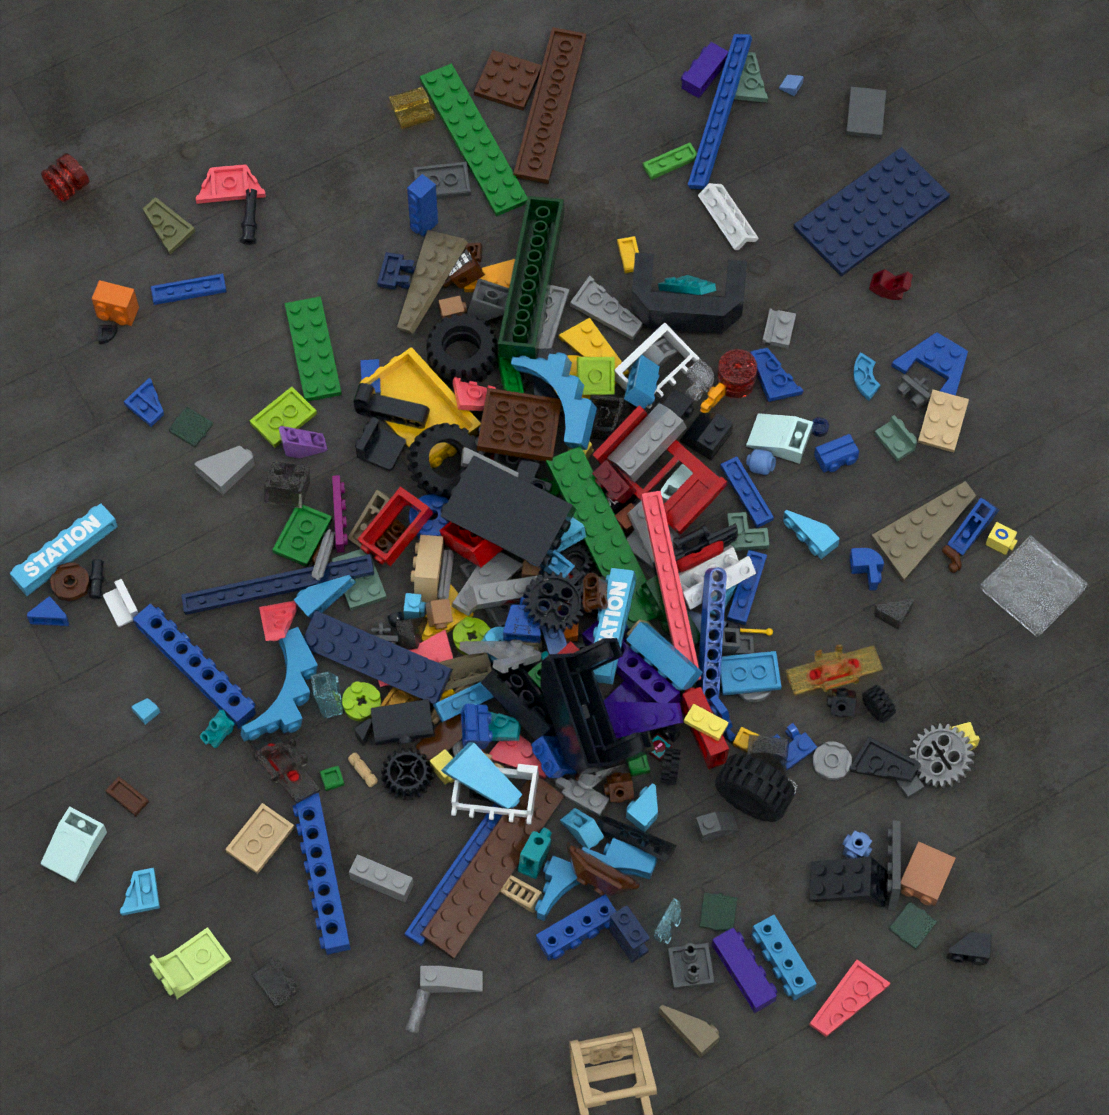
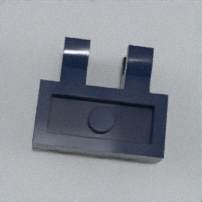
M386 252L377 281L378 287L396 290L397 285L404 289H409L411 284L410 276H401L400 272L402 269L407 273L414 274L416 268L414 266L415 261L404 260V255Z

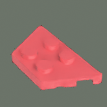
M246 164L212 167L207 173V178L202 183L199 195L196 196V204L246 199L247 189L250 192L251 189L257 190V198L266 197V193L258 184L256 177L251 174V170Z

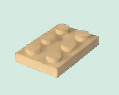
M932 390L918 443L954 453L969 399Z
M262 803L225 850L232 857L258 874L295 827L288 820Z

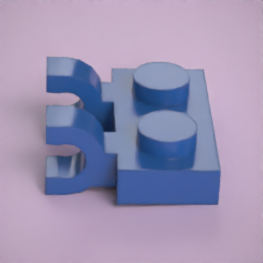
M794 723L790 724L785 731L792 739V742L785 746L778 734L773 736L770 741L771 746L777 751L774 754V758L785 772L817 749V746L806 732L802 735L799 734Z

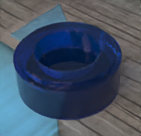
M822 417L812 420L811 433L817 437L825 436L829 430L828 421Z

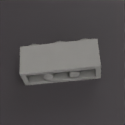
M358 854L349 871L350 880L404 903L414 885L412 877Z

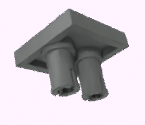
M688 943L685 946L668 948L674 990L714 985L708 943L696 945Z

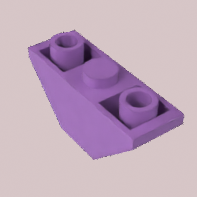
M285 426L279 427L283 449L288 457L303 458L328 450L322 433Z

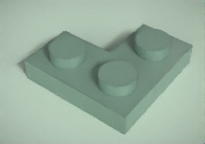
M746 512L727 513L728 526L736 523L738 529L737 540L730 543L735 551L769 548L767 528L748 529Z

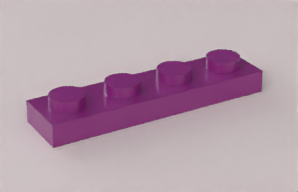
M340 475L332 476L336 549L337 553L345 552L344 545H348L347 534H344L343 528H347L346 516H343L342 512L346 511L345 499H342L341 495L345 493L344 482L340 481Z

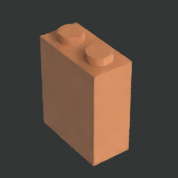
M918 841L901 880V893L908 897L914 896L925 905L935 906L956 858Z

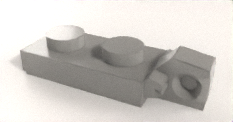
M560 777L555 782V787L563 790L561 794L565 796V799L600 817L609 802L608 797L593 789H583L578 784V781L572 778L568 781Z

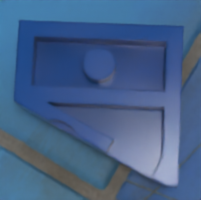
M150 378L124 401V405L150 427L164 415Z
M715 695L710 698L709 706L714 715L729 722L723 735L730 743L736 738L735 734L730 730L733 727L727 708L718 696Z

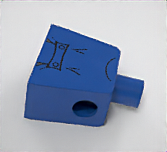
M521 597L520 605H511L503 630V640L511 641L518 639L522 642L540 644V624L536 623L533 625L534 618L527 619L530 612H524L526 605H522V602L525 598Z

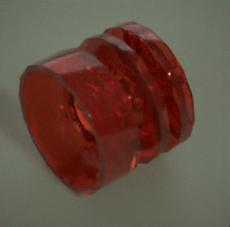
M68 153L63 154L56 160V166L49 165L48 169H44L41 172L47 187L63 202L68 201L70 196L73 197L75 195L74 188L80 191L90 182L82 166Z
M733 349L722 355L718 364L717 385L720 382L726 386V396L742 398L753 391L757 375L755 357L742 349Z

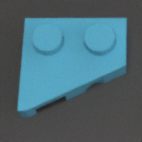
M149 868L134 871L130 880L131 884L125 895L126 899L123 907L120 909L122 916L160 908L155 869Z

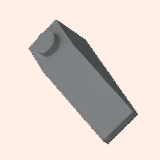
M420 966L421 993L483 992V971L447 966Z

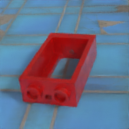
M400 486L357 539L361 544L360 549L366 554L372 553L375 555L374 559L381 565L386 563L391 567L430 519L433 512L429 506ZM405 506H410L419 512L418 516L388 553H384L375 546V543Z
M694 687L689 688L682 694L681 710L684 717H686L693 704L712 713L701 687L696 689ZM689 726L708 769L725 764L728 759L729 747L724 736L722 735L720 740L717 741Z

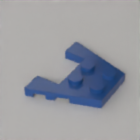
M936 332L895 359L891 366L906 374L915 361L947 380L941 388V392L956 396L968 351Z

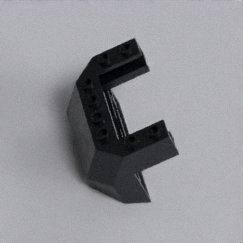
M635 253L631 309L647 328L658 329L662 324L666 323L672 330L722 334L742 317L747 261L728 260L725 296L651 291L654 254Z
M603 638L574 653L550 654L542 661L540 687L565 762L578 774L595 773L620 766L655 750L649 731L642 734L636 732L617 741L594 670L623 657L617 638Z

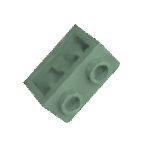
M895 415L890 418V422L877 429L874 433L897 462L915 451L916 437L913 433L908 432L903 421L897 419Z

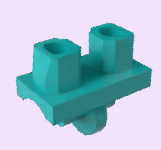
M219 710L216 716L210 720L206 730L201 733V740L206 745L211 744L213 748L219 747L226 735L231 734L233 731L234 722L227 718L224 710Z

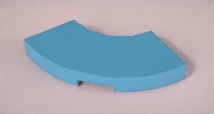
M860 352L854 365V382L859 392L870 401L880 388V384L873 376V368L876 362Z

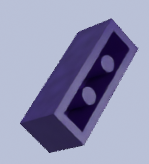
M710 42L707 47L702 49L699 58L693 60L688 72L685 71L683 73L681 89L700 98L723 69L728 51Z

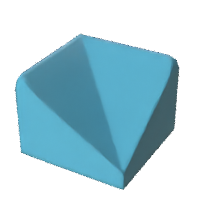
M148 698L131 707L132 711L145 725L160 713L158 706Z

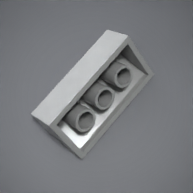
M659 403L607 459L635 483L687 427L680 417Z

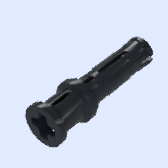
M249 189L246 190L244 221L241 224L243 231L240 242L246 245H254L257 241L255 238V230L257 229V223L255 222L257 190L251 189V192Z

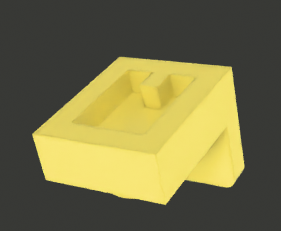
M971 722L957 725L958 733L963 731L965 733L964 737L968 736L970 739L967 744L973 745L971 750L975 749L980 738L975 735Z

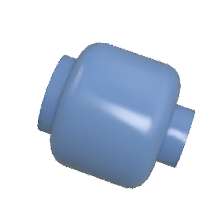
M755 449L747 456L746 464L752 473L768 475L775 468L776 458L770 451Z

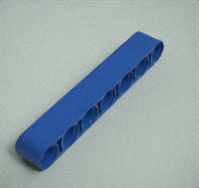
M720 567L709 568L705 572L698 664L699 669L703 673L701 680L697 681V688L701 687L704 695L706 689H710V698L715 695L719 697L727 581V574ZM714 571L719 575L717 581H714L712 578ZM713 591L717 593V599L715 601H713L711 598V593ZM712 610L716 613L715 620H711L710 618V612ZM710 630H713L715 633L713 640L708 636ZM710 649L714 653V656L711 660L707 657V653ZM708 669L712 671V677L710 679L706 677V671Z

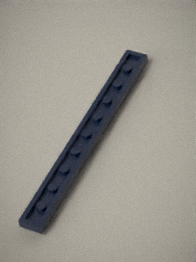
M368 554L327 563L324 575L320 580L312 577L314 568L312 566L182 594L184 613L188 615L300 591L307 587L350 575L353 579L374 575L372 558Z

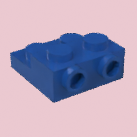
M541 736L531 744L534 755L541 762L542 770L549 778H560L564 774L577 773L565 762L557 736Z

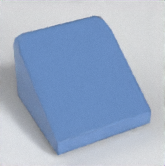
M787 75L779 89L795 96L803 84L804 77Z

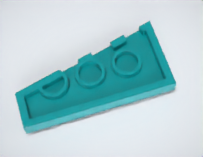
M690 275L678 278L668 277L665 278V282L658 283L659 291L695 295L716 291L715 283Z

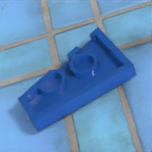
M768 348L750 351L749 357L768 402L803 394L804 390L794 383L793 377L783 370L781 363Z

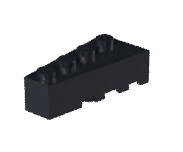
M519 664V668L515 670L512 667L508 668L506 673L493 669L480 682L535 740L541 736H551L555 732L544 696L522 664Z

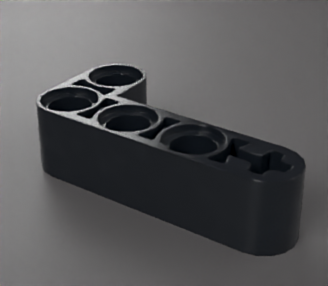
M367 383L359 384L353 401L355 411L360 415L419 429L425 428L430 409L425 405L376 394L375 388Z

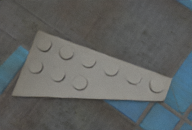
M427 230L397 325L399 330L414 334L468 244L464 238Z
M964 481L872 534L871 539L903 582L939 542L945 532L951 528L957 518L975 500L976 494L967 482Z

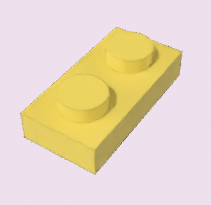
M695 704L692 705L684 719L685 724L717 741L720 740L729 723Z

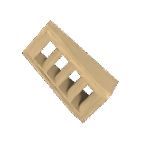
M510 875L499 891L532 913L536 912L535 907L538 900H543L544 897L541 891ZM514 882L515 885H514V887L512 888V890L509 892L508 889L510 888V886H511L512 883ZM521 887V890L519 891V893H518L517 896H516L515 893H516V892L518 891V889ZM528 891L529 893L527 894V896H526L525 899L523 900V899H522L523 896H524V895L526 894V892Z

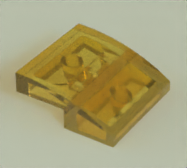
M423 87L389 97L401 129L435 119V114Z

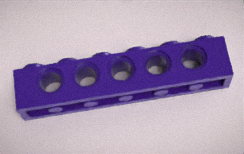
M599 621L582 633L583 643L588 645L594 643V628L598 627ZM623 638L621 646L623 657L618 659L615 673L647 702L680 703V691L671 685L666 678L661 676L653 666L640 657L639 653L633 651Z

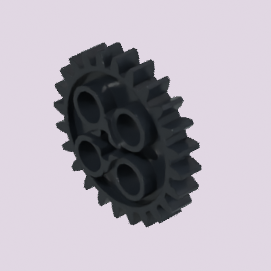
M552 571L551 576L544 572L543 578L537 575L536 581L532 579L530 585L526 586L525 590L527 592H524L523 597L525 599L522 602V605H526L524 612H530L527 619L534 618L532 624L539 623V629L545 626L547 632H549L550 628H553L554 633H557L558 628L565 632L566 626L571 630L573 624L577 625L579 619H582V612L585 611L582 603L583 592H579L581 585L575 586L576 580L569 581L570 575L563 578L562 572L558 576H555L554 571ZM543 589H548L551 593H545ZM562 594H568L570 598H565ZM539 606H544L547 610L542 611ZM558 611H563L566 613V615L562 616L558 613Z

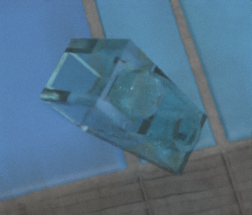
M329 671L312 675L313 695L323 717L328 718L343 714L338 676Z

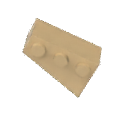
M420 535V542H416L415 554L418 555L413 558V568H415V571H411V582H414V594H421L422 602L427 604L430 601L438 600L443 536Z

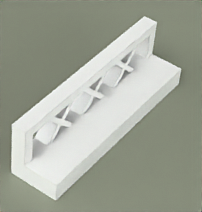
M709 183L700 192L699 198L734 250H740L746 242H756L759 239L722 184Z

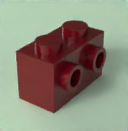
M607 460L592 473L596 477L595 482L601 488H606L608 491L606 494L613 502L618 501L624 504L636 492V489L614 464Z

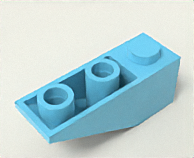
M788 510L784 511V524L796 533L797 538L801 542L807 544L814 556L817 555L822 559L838 547L840 538L826 524Z

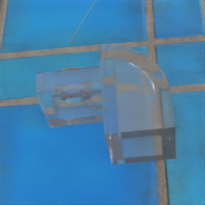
M701 359L697 360L687 370L686 379L693 385L686 390L685 395L698 401L703 393L708 397L707 394L713 387L714 373L710 366Z

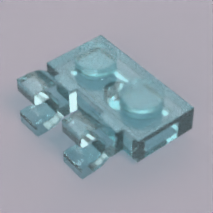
M673 898L654 932V939L659 942L664 939L665 943L669 944L672 938L670 933L672 930L671 923L674 922V925L678 927L682 921L680 917L682 912L680 909L681 902Z

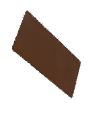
M458 714L440 723L435 728V737L424 738L415 746L420 750L421 754L425 753L427 755L426 760L433 759L444 749L450 750L462 739L461 715Z

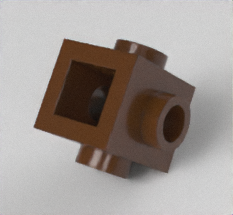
M616 772L606 776L607 783L603 784L605 796L609 795L611 802L621 803L625 800L634 799L633 782L630 772Z

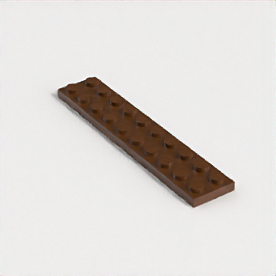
M552 27L513 173L516 178L549 184L587 38L586 33Z
M538 777L532 823L527 824V817L514 816V821L509 822V815H502L420 935L452 959L455 958L518 865L520 854L533 831L539 833L564 795ZM532 780L524 782L519 789L522 794L519 798L520 802L514 808L509 809L527 810Z

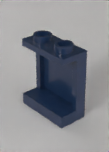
M628 906L621 908L610 916L609 931L631 963L649 952L644 944L649 940V936Z

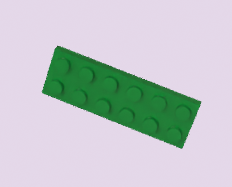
M321 296L285 303L304 399L308 402L342 395Z

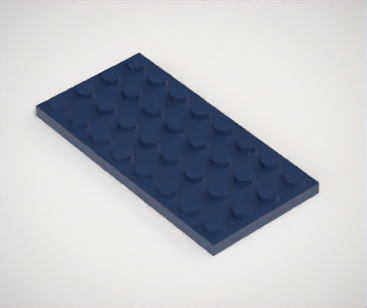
M901 147L794 224L793 228L842 277L949 199L950 194Z

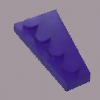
M604 701L616 739L627 737L636 732L643 733L684 723L680 703Z

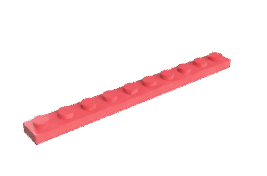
M661 491L641 494V501L672 645L699 668Z

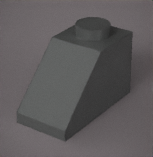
M712 812L696 817L695 827L701 843L739 832L733 812Z

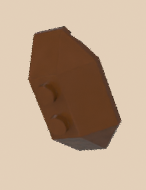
M567 843L566 846L572 870L577 876L576 880L585 886L588 883L593 885V890L603 896L605 893L612 896L639 888L640 884L633 878L572 843Z

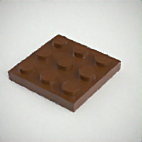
M492 50L474 90V96L524 111L540 75L542 65Z

